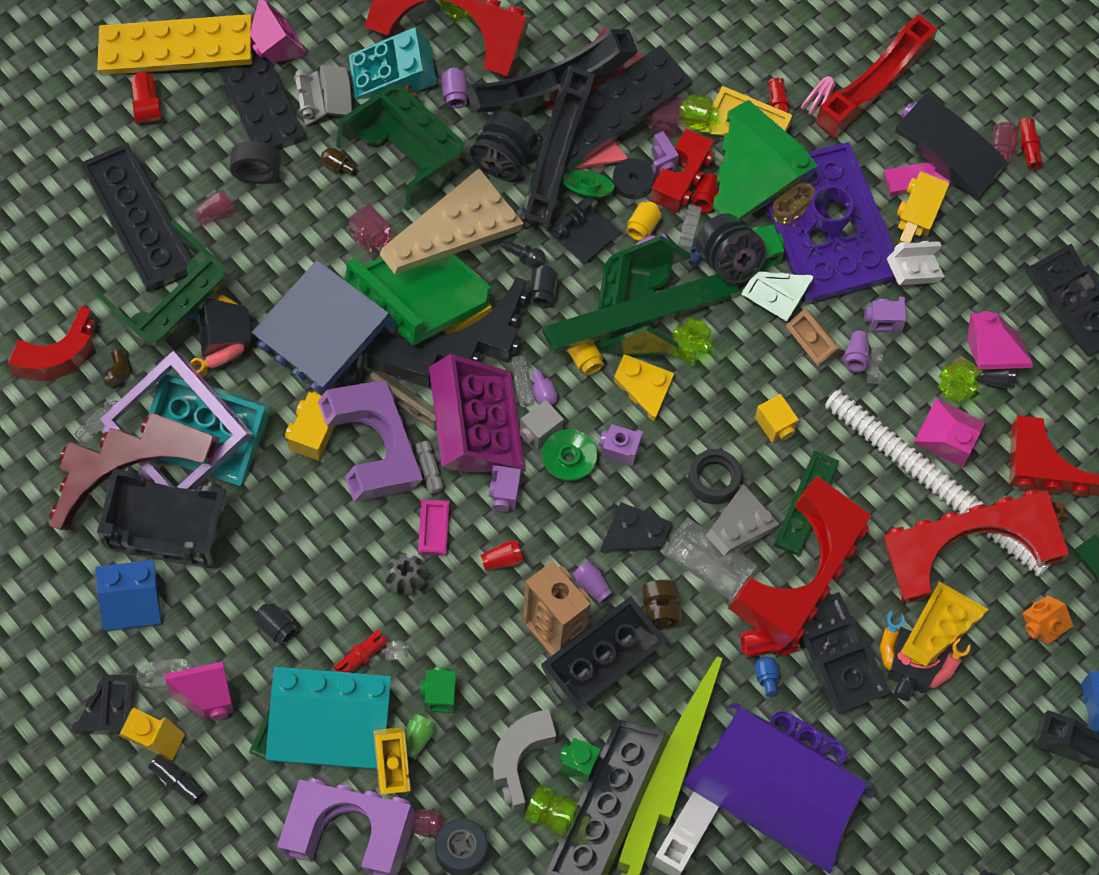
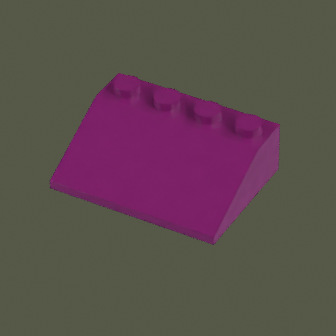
M453 354L430 366L429 372L441 466L459 472H492L493 465L521 469V472L525 471L511 371Z

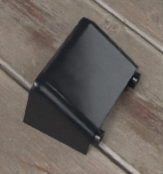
M133 468L113 469L97 534L102 545L114 552L201 568H213L217 556L227 493L221 485L207 482L205 486H200L198 491L146 482L139 475V471Z

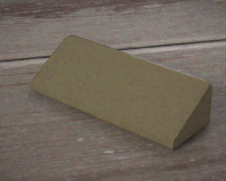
M373 372L370 375L371 382L387 381L388 387L394 395V403L433 431H437L434 406L384 372Z

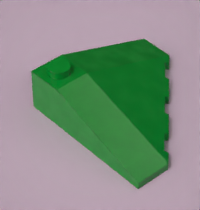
M750 100L728 111L726 122H730L728 133L724 134L721 153H725L724 162L720 164L716 184H719L720 187L718 195L714 197L713 208L718 214L730 213L742 220L809 182L817 168V164L800 143Z

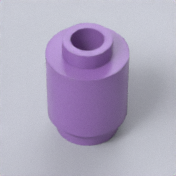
M459 68L447 69L441 75L443 100L450 108L464 107L469 98L466 92L468 88L466 73Z

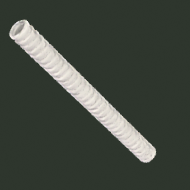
M841 389L835 391L827 400L825 409H831L832 414L838 415L840 421L845 420V425H851L853 431H859V436L864 435L867 442L871 441L873 447H879V452L884 451L887 458L891 457L893 463L898 462V467H904L907 474L911 473L913 479L918 478V483H924L927 490L932 489V494H938L939 499H944L947 506L951 504L953 506L952 510H958L960 512L959 515L969 512L968 509L973 506L984 504L982 501L978 502L976 496H970V491H964L962 485H956L957 481L955 479L951 481L949 479L950 475H944L942 469L937 470V465L934 463L931 465L928 458H922V453L917 454L914 447L910 448L908 442L903 443V438H897L894 431L889 432V427H883V423L881 421L877 422L875 416L870 417V412L867 410L863 411V407L861 405L857 406L855 400L850 401V396H844ZM987 533L986 537H992L995 544L1000 543L1001 549L1006 548L1009 555H1015V560L1020 559L1023 566H1029V571L1034 570L1036 572L1035 576H1041L1051 565L1038 567L1032 554L1022 544L1004 535Z

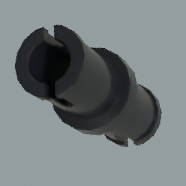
M158 754L148 765L149 770H152L167 783L166 787L170 791L174 789L190 805H195L203 796L205 791L186 777V772L183 769L178 770L163 755Z

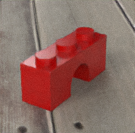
M686 128L674 148L679 155L677 164L681 165L685 170L672 172L663 168L652 186L650 201L677 214L682 205L687 206L693 194L691 189L694 185L698 187L703 178L704 172L702 170L704 166L709 167L715 156V152L712 151L714 141Z

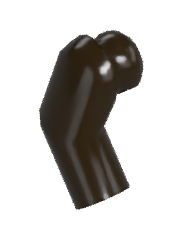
M123 349L111 352L114 366L103 377L105 385L110 388L120 385L130 373Z

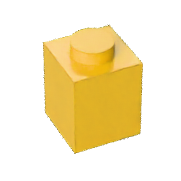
M781 394L759 405L755 414L756 421L772 443L780 439L785 441L795 434L799 419Z

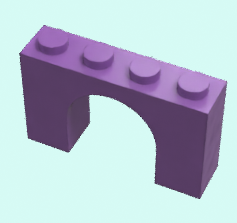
M386 380L329 389L319 399L318 404L326 426L349 422L365 423L374 428L384 441L386 448L385 459L355 465L345 476L354 502L412 491L423 480L421 467L415 460L412 452V443L407 438L403 427V419L398 414L393 392L389 389Z
M313 778L309 782L304 780L298 781L277 845L284 856L312 862L325 825L341 813L357 812L367 816L371 822V836L361 867L367 875H398L416 817V812L409 801L399 797H393L392 800L384 799L380 794L372 791H365L364 794L354 792V789L345 785H337V788L326 786L325 782Z

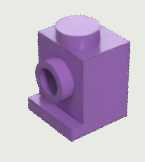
M899 297L898 301L880 299L873 301L871 306H866L864 318L865 322H869V331L901 333L906 322L905 297Z
M611 424L609 431L603 430L599 441V446L603 447L602 457L633 466L641 444L643 431L638 430L635 432Z
M493 465L489 497H494L493 509L501 512L516 509L521 469Z

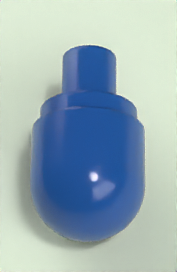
M761 657L755 664L756 678L759 685L764 686L766 696H774L777 694L776 684L779 682L780 677L778 666L773 658Z

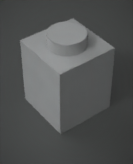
M545 400L521 418L520 435L526 443H532L538 450L544 445L548 437L557 431L563 430L564 419Z

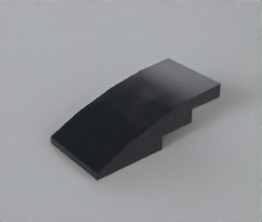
M927 94L917 102L896 126L895 133L915 144V152L936 165L935 172L977 198L1007 165V161L976 130L950 109Z
M1069 244L1025 268L1052 313L1088 356L1099 350V282L1090 265L1084 266L1073 245Z
M840 592L829 595L822 601L818 600L815 604V607L818 608L816 614L809 622L805 621L802 625L805 631L799 639V644L836 714L890 694L868 641L863 640L854 617L849 616Z

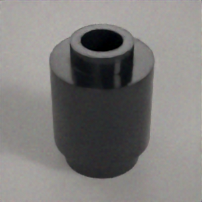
M542 265L531 272L529 297L531 298V303L535 306L548 307L555 299L558 273L552 267Z
M275 603L263 604L254 615L256 617L254 624L274 643L278 642L280 645H284L297 631L294 621Z

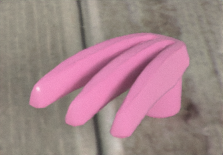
M831 76L823 78L804 101L801 109L804 110L819 92L809 111V115H812L822 97L825 95L823 104L831 96L836 85L834 78Z

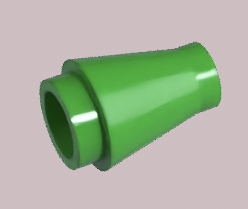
M414 714L412 720L409 719L405 734L407 757L416 760L420 751L435 733L433 729L436 724L433 721L418 714Z

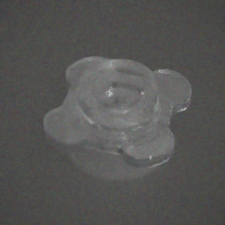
M403 641L386 643L387 649L381 650L382 653H385L386 661L404 659L409 657L408 649H410V645L404 646Z

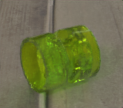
M540 784L532 797L524 819L538 826L544 823L547 826V830L563 836L578 801L565 795L557 797L555 790Z

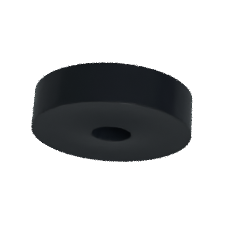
M636 158L621 161L613 171L612 182L614 189L620 196L627 199L635 200L647 196L654 184V172L651 166L645 161ZM635 177L637 178V180L632 181L629 178Z

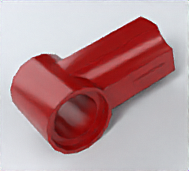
M138 72L135 76L131 77L134 96L132 106L135 123L161 121L159 99L156 98L153 74Z
M757 629L741 632L740 645L746 658L769 653L787 655L800 649L799 640L796 643L791 641L787 646L781 648Z

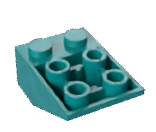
M416 27L349 55L354 94L357 100L372 98L393 85H401L404 88L406 85L411 84V90L418 92L437 84L430 41Z

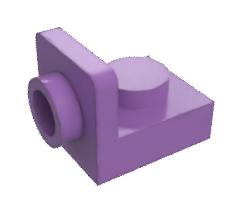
M664 132L654 135L651 151L656 161L653 162L652 170L654 178H657L663 168L672 172L677 169L679 155Z

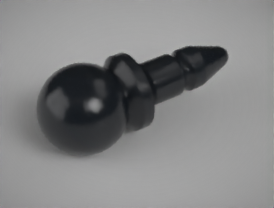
M502 240L499 243L506 251L520 257L519 261L522 263L526 262L527 266L531 269L538 268L546 263V255L541 249H531L529 245L522 247L511 241Z

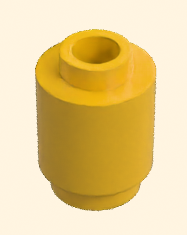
M653 202L639 203L627 222V234L636 241L650 236L662 218L659 207Z
M594 341L567 349L579 371L584 372L585 375H592L598 372L604 365L602 362L603 357Z

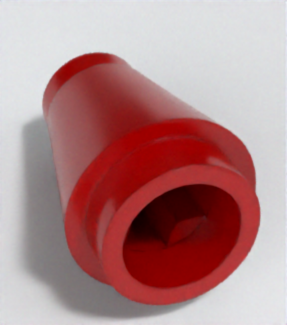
M707 173L703 176L691 197L692 205L697 211L706 213L713 209L718 184H716L717 176L712 173Z
M509 539L481 554L485 571L517 567L518 563L524 562L517 540L511 542Z

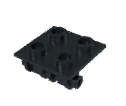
M593 197L582 199L547 228V231L582 264L586 263L621 233L617 227L596 209L598 203Z

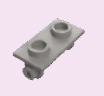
M298 70L295 72L294 81L297 85V91H299V111L304 118L305 125L308 126L324 117L326 109L319 71L309 75L305 70Z

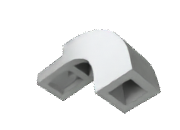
M549 709L531 713L516 721L507 729L497 745L493 763L494 788L506 786L502 788L505 805L511 804L513 813L524 811L525 800L517 772L520 761L533 750L555 745L556 733Z

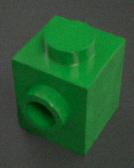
M774 224L753 228L752 230L766 244V258L760 269L781 264L784 255V240L782 235L776 232Z
M435 667L433 670H427L426 679H421L420 697H425V712L454 714L456 671H450L446 667Z
M573 737L570 746L564 745L558 761L562 762L561 774L587 784L599 759L600 748Z

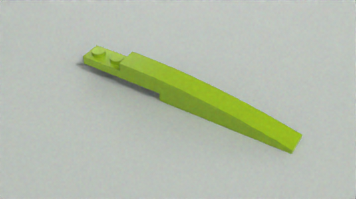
M716 657L661 755L624 844L617 869L628 873L621 872V875H640L656 823L669 825L723 658Z

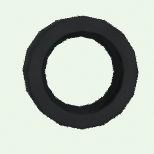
M241 142L232 148L229 170L235 178L246 183H269L279 176L281 155L278 149L265 142Z
M720 449L705 450L699 453L692 461L688 475L689 488L694 496L702 502L723 504L732 499L738 492L742 477L741 466L737 459L727 451ZM715 463L722 465L730 472V484L720 490L707 488L699 480L700 469L706 464Z

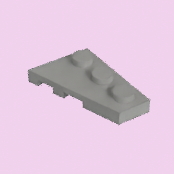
M743 484L706 534V537L723 556H726L775 531L779 523Z

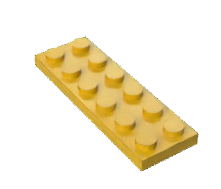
M248 14L100 25L97 70L100 75L252 64L253 39L250 36L253 24L252 16Z

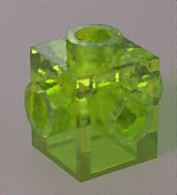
M687 317L684 324H678L673 332L672 338L679 344L678 348L671 350L670 354L694 366L700 355H706L713 341L710 340L712 329L700 320H693Z
M960 356L954 360L951 366L947 364L939 375L942 381L938 388L943 390V395L948 399L961 402L967 396L971 398L979 387L976 381L983 370L978 369L976 365Z

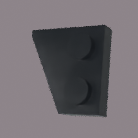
M620 502L600 552L609 553L610 550H626V552H637L641 549L648 551L662 550L672 522Z
M103 675L96 686V692L90 696L85 704V710L79 720L72 725L73 734H120L132 709L133 675Z

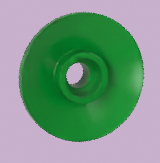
M572 170L563 175L564 185L578 193V196L583 199L608 196L614 191V184L610 179L592 171Z
M564 429L557 431L548 437L542 448V461L545 468L551 475L561 480L575 481L582 479L593 470L596 464L597 450L594 442L589 436L578 430ZM566 456H571L574 460L572 462H567L564 460V458Z

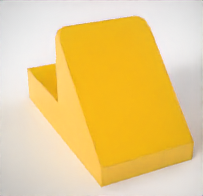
M136 708L131 709L119 736L157 755H163L165 759L170 761L173 760L185 735L169 719L164 717L158 720Z

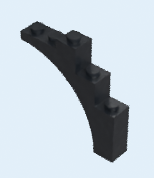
M610 29L590 45L557 63L507 80L471 84L466 89L475 113L502 110L517 116H528L544 101L556 100L564 72L570 65L595 73L592 84H602L637 54L638 50L629 29Z
M516 277L505 297L491 312L476 323L460 331L444 336L427 338L415 345L410 344L403 338L390 337L378 333L367 354V368L429 388L431 383L429 367L450 354L479 362L482 354L508 363L511 355L517 354L521 340L517 339L518 328L516 326L520 314L517 312L520 306H525L529 292L525 291L526 280Z

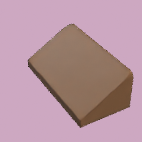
M806 308L786 325L787 329L817 366L822 365L842 351V348L815 315Z

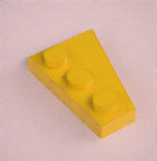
M722 86L700 132L702 135L724 136L729 130L730 122H726L728 111L747 100H750L786 132L791 124L793 115Z

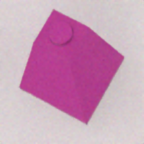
M258 0L250 36L255 42L252 45L255 52L261 58L265 56L272 63L304 57L308 54L285 16L268 1Z
M989 311L970 313L967 342L978 369L1032 368L1033 363L1021 335L998 313Z
M936 398L913 444L964 467L985 421Z
M223 662L164 674L171 698L204 719L220 720L226 718L228 714L234 713Z

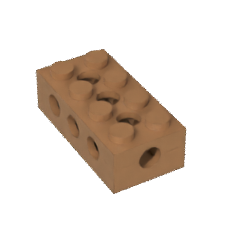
M554 561L526 580L522 616L524 625L551 656L587 629L591 606L588 594L582 588L577 589L571 582L572 578L569 572L563 566L558 567Z

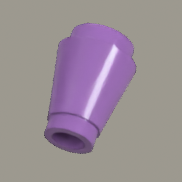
M863 331L852 333L843 356L845 367L850 371H864L870 363L868 335Z
M589 560L572 574L576 579L574 582L599 603L612 593L597 565H593Z

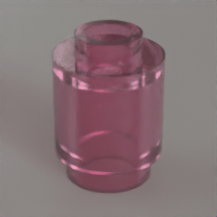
M1001 122L993 127L990 144L1006 161H1009L1015 154L1019 131L1012 123Z

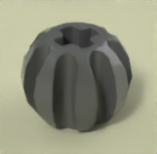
M407 553L399 554L398 560L392 558L386 566L388 570L384 573L385 581L387 584H391L390 589L396 594L404 591L405 596L413 595L412 589L420 591L425 584L424 578L427 577L426 567L421 565V559L415 555L408 558Z

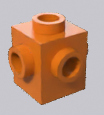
M1048 595L1035 602L1032 607L1022 613L1026 623L1025 629L1029 636L1046 644L1057 640L1060 635L1073 627L1066 604Z

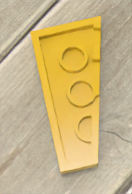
M939 581L901 653L924 666H928L958 638L984 618L989 609Z

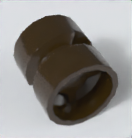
M655 580L642 586L643 603L647 606L644 609V613L657 630H666L679 626L682 623L681 608L676 604L680 600L678 583L672 580Z

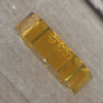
M799 183L776 199L772 208L774 220L781 224H788L803 214L811 204L813 194L815 193L814 187L808 183Z

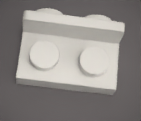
M922 241L920 243L903 242L898 244L894 248V252L887 258L898 284L939 283L945 276L934 254L942 248L941 243Z

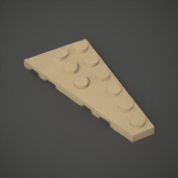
M478 169L382 248L380 256L392 272L397 274L521 231L524 223L483 172Z

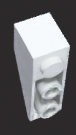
M693 792L658 851L652 866L668 875H681L719 807Z

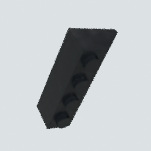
M630 596L545 660L541 666L554 694L572 716L659 649L666 640L632 596Z

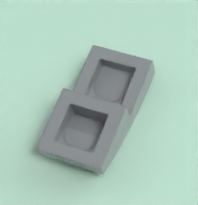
M321 65L320 82L324 92L326 115L344 117L351 112V92L346 67Z

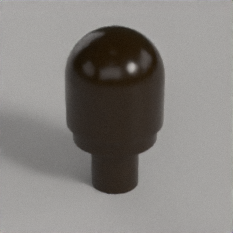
M327 148L321 154L322 164L335 173L344 171L349 175H353L356 170V166L348 162V157L335 148Z

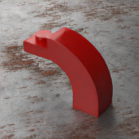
M80 306L68 334L57 343L39 346L18 340L8 362L12 375L27 380L46 381L63 377L79 368L94 349L91 336L94 333L96 321H94L91 309Z

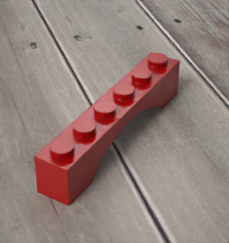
M917 14L899 32L885 52L866 72L850 85L837 90L820 106L816 124L836 138L932 46L937 28Z

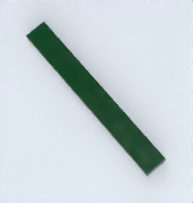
M715 274L543 327L542 333L553 353H557L738 297L740 290L736 283L727 282L720 275Z

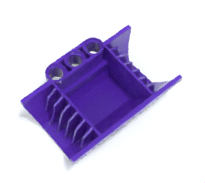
M737 703L730 704L726 712L734 716L717 745L685 777L682 785L830 874L835 866L838 850L849 819L863 794L871 799L876 793L875 786L842 766L847 756L842 744L786 711H778L771 716L768 722ZM775 724L782 725L786 732L776 727ZM800 739L807 740L811 747L800 741ZM825 754L832 755L836 762L825 756Z

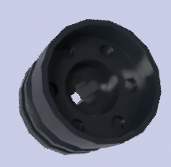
M502 110L494 111L483 126V131L477 136L476 141L470 147V156L476 165L487 174L502 180H514L525 165V160L536 147L538 135L534 128L520 116Z
M730 213L719 214L708 220L699 231L695 244L698 256L720 275L722 279L730 283H742L752 278L762 267L767 253L764 240L740 218Z

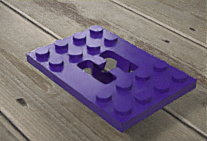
M846 142L807 152L817 164V168L809 182L765 206L776 232L780 233L783 237L784 255L792 274L811 275L814 277L813 282L802 298L804 304L896 280L887 261V258L894 252L893 243L850 143ZM830 200L841 202L847 211L846 216L840 219L826 218L824 223L825 217H829L827 211L828 202ZM809 206L801 216L798 209ZM850 220L856 235L843 237L841 235L842 229L845 228ZM815 227L824 231L823 234L827 243L814 245L811 242L809 235Z

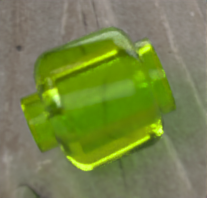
M691 94L687 100L683 99L680 120H683L687 128L707 130L711 122H717L719 108L714 107V100L711 97Z

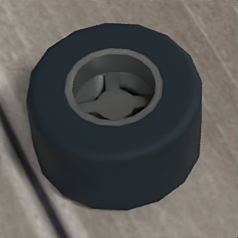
M464 818L451 820L443 825L437 833L435 854L437 862L444 871L450 875H472L481 869L486 862L489 847L487 835L483 828L473 820Z

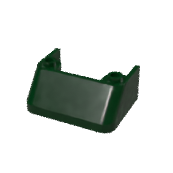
M393 85L387 87L339 119L336 147L339 149L358 136L370 145H378L388 139L421 169L408 184L404 206L407 211L435 193L462 156L464 144L461 138L401 86Z
M175 220L170 224L179 239L196 256L188 263V276L150 313L139 312L129 319L100 291L95 294L104 308L134 337L148 345L162 343L226 280L227 274L223 264Z
M660 235L613 254L604 266L597 310L654 293L655 289L669 282L672 265L690 259L691 253ZM649 324L594 341L597 348L602 352L619 355L625 354L645 359L677 349L679 344L649 327Z

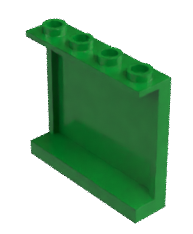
M454 254L397 274L392 272L382 257L364 266L354 258L348 261L346 265L345 281L387 311L398 324L396 330L412 345L487 308L489 304L491 287Z

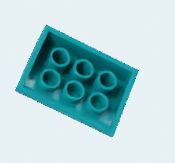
M168 372L158 382L148 417L150 413L159 414L220 437L216 450L233 435L180 375ZM211 386L251 431L253 436L210 476L242 486L265 433L273 406ZM158 458L193 471L202 464L201 462L186 458Z
M274 667L266 761L377 770L374 730L387 728L391 676Z

